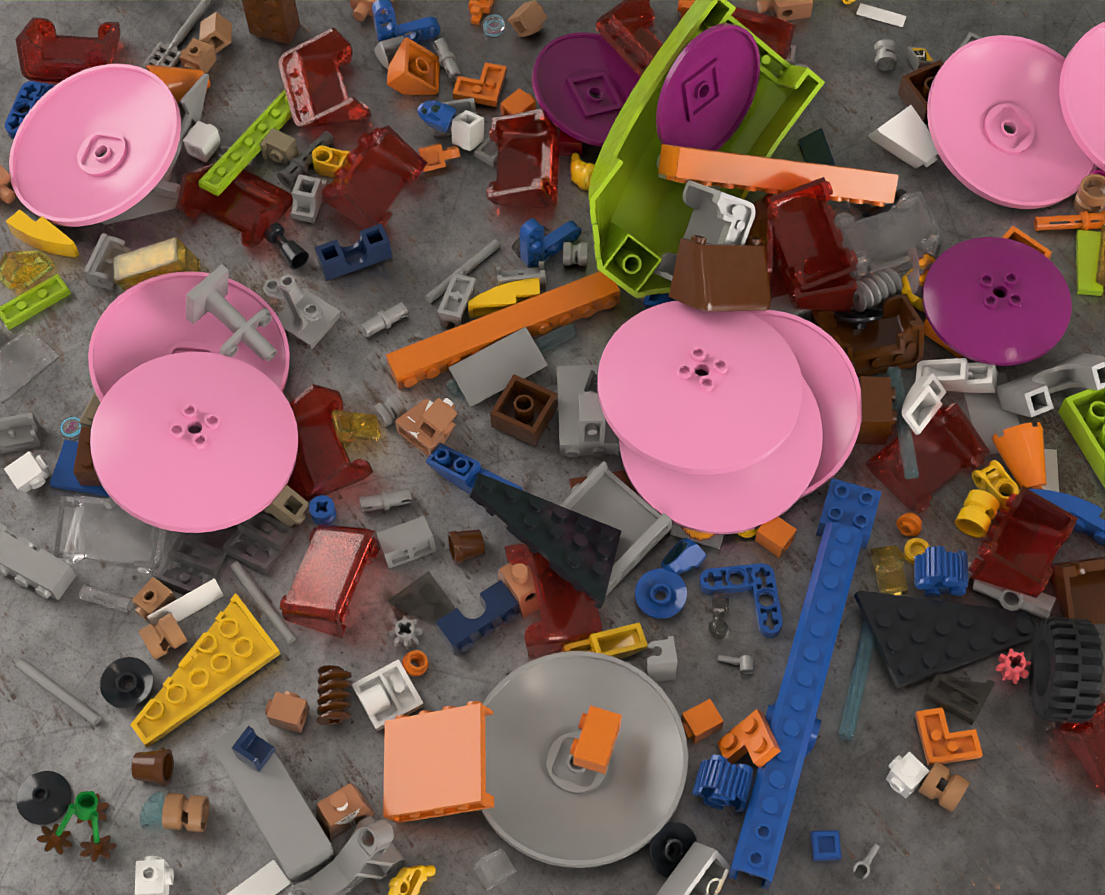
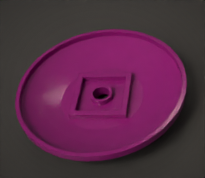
M731 23L712 26L696 36L677 57L664 81L657 105L656 127L661 145L667 144L717 151L737 131L752 104L760 74L759 49L754 37L746 29Z
M570 33L552 40L539 53L532 71L533 91L543 112L558 128L577 140L602 147L626 100L649 65L634 50L615 39L595 33ZM590 93L597 95L599 98H593Z
M981 237L966 240L950 247L932 264L923 287L922 299L925 315L938 337L957 353L971 360L989 365H1018L1045 355L1063 337L1071 318L1072 301L1070 291L1058 268L1036 249L1011 239ZM993 291H1002L1005 297L999 298L993 294Z

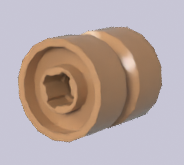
M1090 174L1082 179L1073 201V208L1078 214L1082 211H1087L1088 213L1102 212L1105 206V177L1098 174Z
M172 613L158 619L157 625L149 624L138 631L154 660L167 654L169 647L175 649L188 642Z
M936 761L918 792L931 800L937 798L940 806L953 812L968 788L970 781L958 774L952 776L949 768ZM940 779L948 783L943 792L936 788Z
M168 793L162 811L163 828L181 830L185 826L187 831L204 832L209 818V797L191 795L188 799L185 794Z

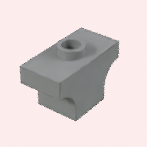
M298 175L292 191V219L310 223L315 222L328 188L327 180Z

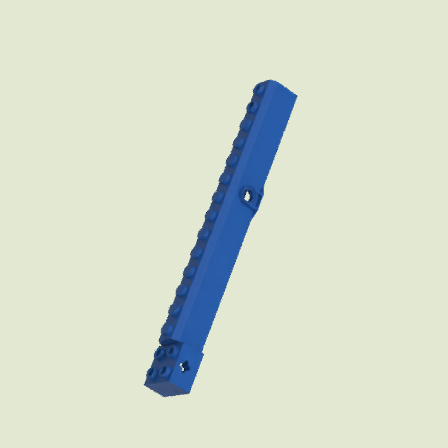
M831 478L816 535L822 538L777 701L773 705H768L765 716L781 751L761 768L758 767L728 878L736 880L738 871L750 874V876L755 875L763 878L760 888L769 890L772 883L805 757L814 748L820 729L821 720L817 719L816 713L860 548L866 549L881 491Z

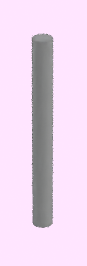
M494 239L454 273L460 275L468 274L500 248V243ZM453 274L425 296L429 303H432L446 292Z
M239 561L232 563L230 566L232 571L287 644L294 642L296 636Z
M21 658L17 661L15 666L93 725H97L101 721L102 717L26 660Z

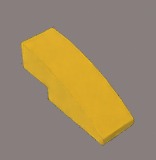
M19 209L6 220L11 233L15 237L36 249L66 257H77L80 255L74 241L43 216L35 222Z
M539 278L509 282L477 295L468 301L469 318H481L540 295Z
M639 622L591 634L589 639L564 645L561 652L588 651L609 655L622 660L648 648V644Z

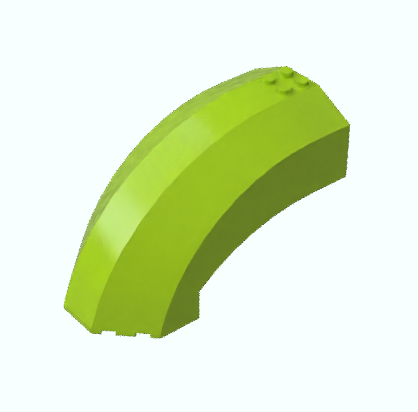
M695 0L632 90L611 127L594 166L589 185L588 200L597 269L635 298L670 292L672 281L655 274L654 270L662 261L660 257L667 252L678 254L680 239L685 235L694 208L687 206L683 201L686 183L659 178L656 165L662 147L656 127L658 100L669 70L684 48L706 29L718 24L731 23L746 29L754 37L759 49L760 74L752 104L737 131L717 151L771 157L790 128L825 83L808 67L789 64L731 16L736 7L727 0ZM721 187L718 189V191L745 200L749 192L739 188L729 189Z

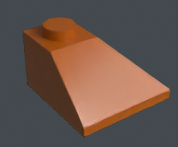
M408 37L404 38L388 66L387 85L403 95L438 94L439 57Z

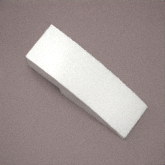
M967 358L924 360L917 363L916 380L919 377L934 373L946 391L996 393L997 369L995 365L980 362L968 363Z
M934 373L919 377L916 380L902 406V416L916 435L922 432L942 406L940 400L946 393V390Z

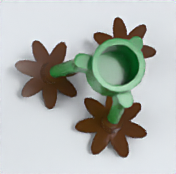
M94 791L79 793L75 798V803L68 805V811L60 825L55 823L52 830L42 826L41 830L44 835L38 836L37 840L47 843L44 849L45 852L52 850L54 847L55 851L62 855L63 847L70 848L73 846L70 841L66 840L71 832L64 831L72 815L75 814L78 817L77 824L88 820V824L93 831L91 842L80 843L81 847L85 849L80 853V856L88 857L91 855L92 862H96L99 855L103 858H110L109 851L115 849L117 845L115 843H108L110 840L109 835L100 838L98 819L102 821L107 820V816L101 811L107 809L109 803H99L100 795L95 794Z

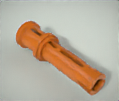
M1105 210L1098 213L1082 211L1079 215L1035 216L1034 230L1079 229L1088 231L1089 229H1102V231H1105ZM1067 221L1065 224H1050V222Z

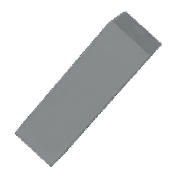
M251 718L210 744L293 885H296L326 867L336 858V854L276 752L273 753L260 772H257L236 757L232 746L248 726L254 729L257 736L270 744L256 719Z

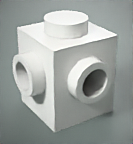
M465 110L452 119V143L471 151L484 142V118Z
M199 120L194 127L188 130L186 137L183 139L187 154L204 162L209 160L221 144L217 128L212 124H205Z
M30 451L4 468L16 488L26 493L31 489L41 487L46 482L45 479L51 476L47 470L49 464L41 454L36 455Z
M908 752L903 758L898 755L889 764L888 767L891 770L886 780L897 793L906 799L924 782L930 771L912 753Z
M147 856L144 861H136L135 895H169V885H173L174 882L173 868H170L169 864L160 856Z

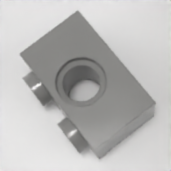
M590 391L578 394L579 445L604 444L606 419L599 403L598 393Z

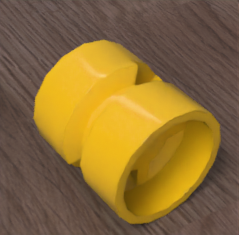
M971 490L963 504L964 507L961 508L954 523L964 534L975 538H983L992 523L991 520L994 519L1000 503L996 497L986 491Z

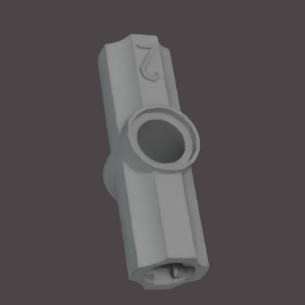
M982 568L979 570L973 585L974 591L999 600L1000 604L1007 610L1022 609L1044 619L1050 617L1056 603L1055 597L1030 588L1028 583L1022 578L1008 579Z

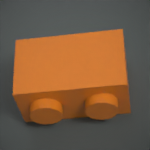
M591 705L587 714L582 713L578 729H582L579 739L574 738L570 749L574 765L606 774L622 724L621 714Z

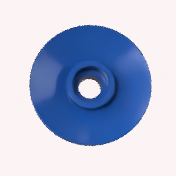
M663 568L653 569L646 572L636 584V603L640 610L649 617L655 619L673 617L682 610L686 603L687 588L683 579L677 573L668 572ZM659 593H663L666 598L658 600L656 596Z

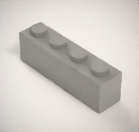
M0 523V574L4 576L10 574L15 577L14 580L24 587L30 585L36 588L35 591L42 597L48 599L51 596L59 601L77 576L71 566L42 548L37 552L36 546L21 535L16 539V536L5 525Z
M694 842L656 895H718L731 866L716 849Z

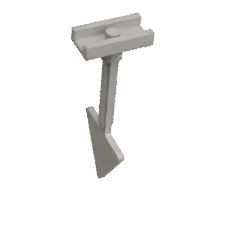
M204 73L181 99V104L186 114L181 121V133L177 151L168 170L158 184L149 192L150 194L179 202L183 201L185 194L180 185L169 181L172 177V169L183 146V139L186 137L191 123L194 126L198 120H201L209 74Z

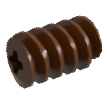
M335 665L319 667L318 673L320 676L317 681L320 686L317 688V692L320 696L317 698V703L320 706L317 708V714L319 715L317 723L327 726L338 725L343 720L351 718V714L343 712V710L351 708V703L344 702V700L351 698V693L344 691L351 688V683L344 680L351 678L352 674Z

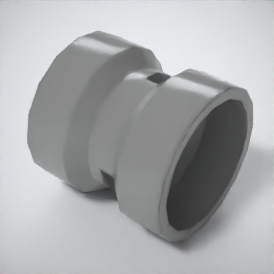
M883 39L875 43V67L878 70L889 71L897 66L896 43L893 40Z
M564 242L563 266H571L572 264L587 266V242H580L578 245ZM576 251H578V257H575Z
M395 394L388 396L384 403H378L372 407L375 416L384 427L391 425L395 418H399L406 413L404 405Z

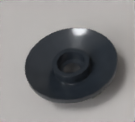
M849 309L835 313L836 319L852 324V329L867 328L866 323H871L884 316L883 311L875 309H865L862 312Z
M135 657L117 659L108 665L101 676V694L107 703L116 708L127 709L135 707L150 695L154 684L153 673L150 667L141 659ZM127 683H133L130 689H125Z
M37 772L28 777L20 786L16 797L17 809L20 815L32 824L46 825L53 823L67 811L72 798L71 787L68 781L57 772ZM39 792H46L42 799H37Z
M669 822L652 838L649 856L653 868L659 875L669 878L693 843L697 842L696 836L690 827L680 822Z

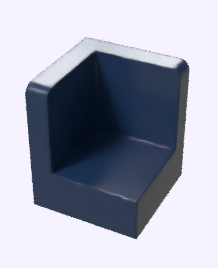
M250 726L244 730L232 746L236 757L257 772L261 771L276 751L274 746L257 736L254 729Z

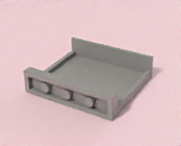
M599 365L557 366L560 456L576 458L581 455L602 457L604 455L616 454L621 456L619 438L607 421L604 444L579 445L578 394L586 393L584 389L590 371L593 370L598 375Z
M605 461L599 466L595 465L587 474V479L582 484L578 483L571 489L570 496L564 502L560 501L557 503V505L622 531L606 596L672 529V519L665 513L659 514L608 470Z

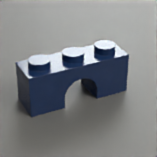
M382 223L359 231L360 239L351 246L341 247L336 239L314 247L318 264L326 281L392 258L390 241Z
M502 580L479 593L480 603L485 609L482 616L469 619L456 608L435 622L437 632L454 655L459 652L464 653L473 647L474 642L482 637L483 639L490 637L497 627L502 624H509L517 618L519 603Z

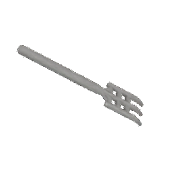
M202 0L175 35L173 41L168 44L159 42L140 68L146 69V65L150 64L175 67L180 60L182 52L178 51L177 46L185 39L213 0Z

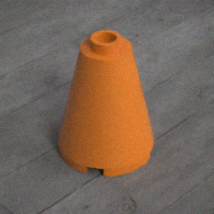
M146 65L148 71L155 74L168 87L177 103L181 102L185 94L204 74L203 70ZM208 79L207 88H210V80H209V79Z
M1031 422L1016 425L1003 430L1004 435L999 438L997 433L991 437L993 444L1020 490H1043L1042 487L1047 485L1042 424L1037 422L1036 427H1033Z

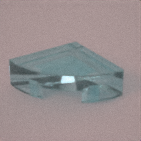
M161 791L150 796L144 803L140 813L142 828L162 821L164 798Z

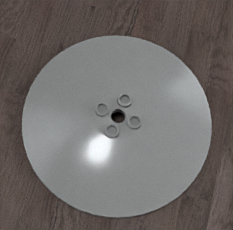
M588 651L559 652L537 658L520 666L498 683L483 702V705L493 710V715L485 716L486 793L494 796V808L482 809L481 812L497 834L518 851L533 859L551 865L571 868L596 867L618 861L637 852L648 844L663 826L669 822L679 804L686 783L688 769L687 740L683 724L671 700L662 688L640 669L616 657ZM590 705L622 715V724L606 774L586 768L577 770L570 765V761L573 759L570 749L574 738L579 739L582 729H578L582 713H588Z

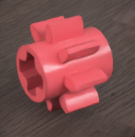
M1010 648L1007 656L1000 654L998 657L1000 664L996 667V671H1001L1003 681L1006 679L1013 680V683L1017 684L1020 677L1027 678L1029 672L1026 669L1029 668L1031 661H1026L1024 657L1025 652H1014Z

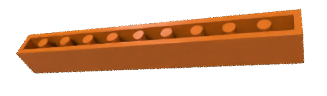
M599 271L386 354L387 365L398 390L409 388L427 378L433 379L437 377L440 373L448 371L449 367L524 327L527 328L531 337L545 335L552 329L568 326L573 321L583 317L588 318L600 310L611 309L620 303V289L614 281Z

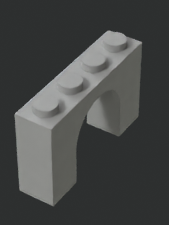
M1079 353L997 386L996 390L1002 410L1034 417L1053 409L1050 394L1053 392L1075 387L1097 391L1105 388V357Z

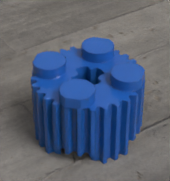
M941 546L927 547L925 553L914 556L915 587L918 590L924 591V596L928 598H938L940 593L963 596L966 594V587H968L967 553L958 550V554L956 552L952 553V551L947 552L945 547Z
M713 754L710 760L701 761L692 794L695 797L702 796L701 798H704L703 803L705 806H710V808L723 810L724 806H732L736 808V812H743L746 810L754 776H752L753 769L745 764H737V766L730 764L724 756Z

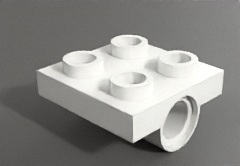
M399 659L351 684L376 732L385 728V721L395 719L397 715H410L424 707L423 701Z

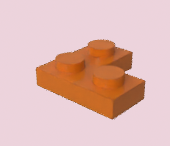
M485 62L480 80L458 76L452 93L453 99L474 98L477 104L497 107L507 74V66Z
M943 707L916 711L915 718L927 766H933L936 761L946 764L979 759L983 756L976 729L949 733Z
M758 709L717 741L722 755L727 758V762L730 764H734L749 752L753 763L761 768L781 751L764 713Z

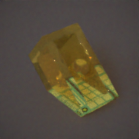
M41 250L5 252L0 261V281L8 289L27 288L52 270L55 264Z

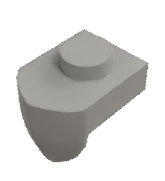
M404 36L381 41L375 47V54L385 68L388 69L389 61H392Z

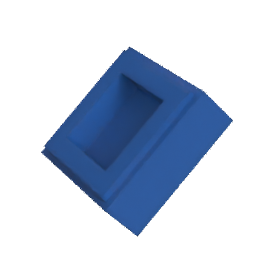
M839 830L811 831L813 861L841 860Z

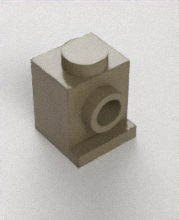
M273 128L260 143L263 158L266 160L271 157L276 162L289 165L290 160L298 156L296 139Z
M285 485L264 511L267 514L270 512L289 527L294 523L299 526L308 515L304 511L309 506V503L288 485Z

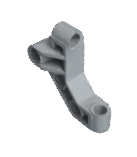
M373 817L360 820L353 832L347 836L336 858L310 879L294 885L287 895H345L366 877L382 879L396 872L405 863L406 859L392 843L394 832L391 824L385 820L375 821Z

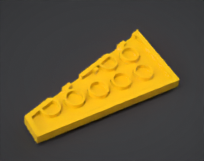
M236 593L230 599L231 602L225 610L217 615L216 621L209 630L201 635L181 660L174 674L168 677L162 684V689L154 699H150L130 724L146 748L153 745L281 654Z

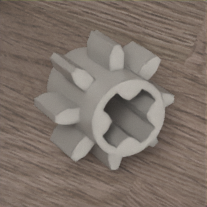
M403 616L402 620L398 622L393 620L395 630L389 631L390 638H395V647L401 645L408 651L409 647L413 644L419 645L417 636L422 635V629L416 628L418 625L417 619L410 621L406 619V616Z

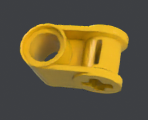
M318 146L312 152L314 170L318 175L345 182L352 179L353 167L358 163V157L354 153L327 146Z
M992 460L989 466L980 471L975 470L972 472L974 484L979 490L986 491L997 498L1000 503L999 510L1006 511L1013 506L1019 491L1018 485L997 460ZM1000 493H1006L1009 497L1003 496Z

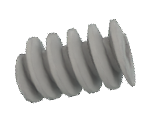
M884 268L865 278H861L859 281L852 282L848 289L849 301L856 311L862 312L873 305L884 302L892 296L899 295L903 288L902 281L896 271L891 268Z

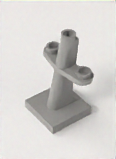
M221 264L186 294V319L194 324L207 312H210L234 333L220 348L219 353L221 355L233 357L238 351L239 347L237 345L243 341L262 360L270 361L276 355L277 349L256 328L259 326L264 328L271 322V312L267 308H263L247 321L224 298L228 294L229 270Z
M284 275L280 278V281L274 278L269 279L263 286L266 295L284 300L287 304L277 316L284 330L295 340L300 339L305 342L311 350L341 317L340 310L308 290L301 289L292 275Z

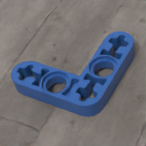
M377 0L372 5L378 43L390 38H396L397 36L408 37L417 43L432 39L441 32L435 17H426L396 25L395 11L390 0ZM384 23H390L387 26L381 27V25ZM413 31L412 34H410V35H405L406 33Z
M29 81L21 86L4 125L10 138H15L19 128L18 124L20 126L28 112L19 113V110L23 107H29L30 111L37 101L56 85Z
M535 218L529 219L522 225L519 231L522 262L528 268L537 267L539 262L546 261L563 250L564 242L573 243L580 237L582 229L574 221H568L544 237V227Z
M759 563L709 568L701 573L699 587L703 593L708 595L752 591L759 632L767 638H774L780 634L783 620L775 573L770 565ZM759 572H763L764 576H767L765 581L766 587L761 588L762 582L761 578L758 577ZM735 573L740 574L744 581L739 585H735L730 581L729 577ZM722 575H725V586L722 585ZM708 577H712L713 581H716L714 586H710L709 582H707ZM762 595H769L773 598L774 603L770 606H764L760 603L759 598ZM768 613H771L772 624H776L773 630H770L769 626L766 625Z

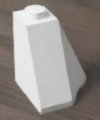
M912 105L868 135L872 141L915 169L923 164L925 167H928L938 160L936 158L938 152L932 141L930 131Z

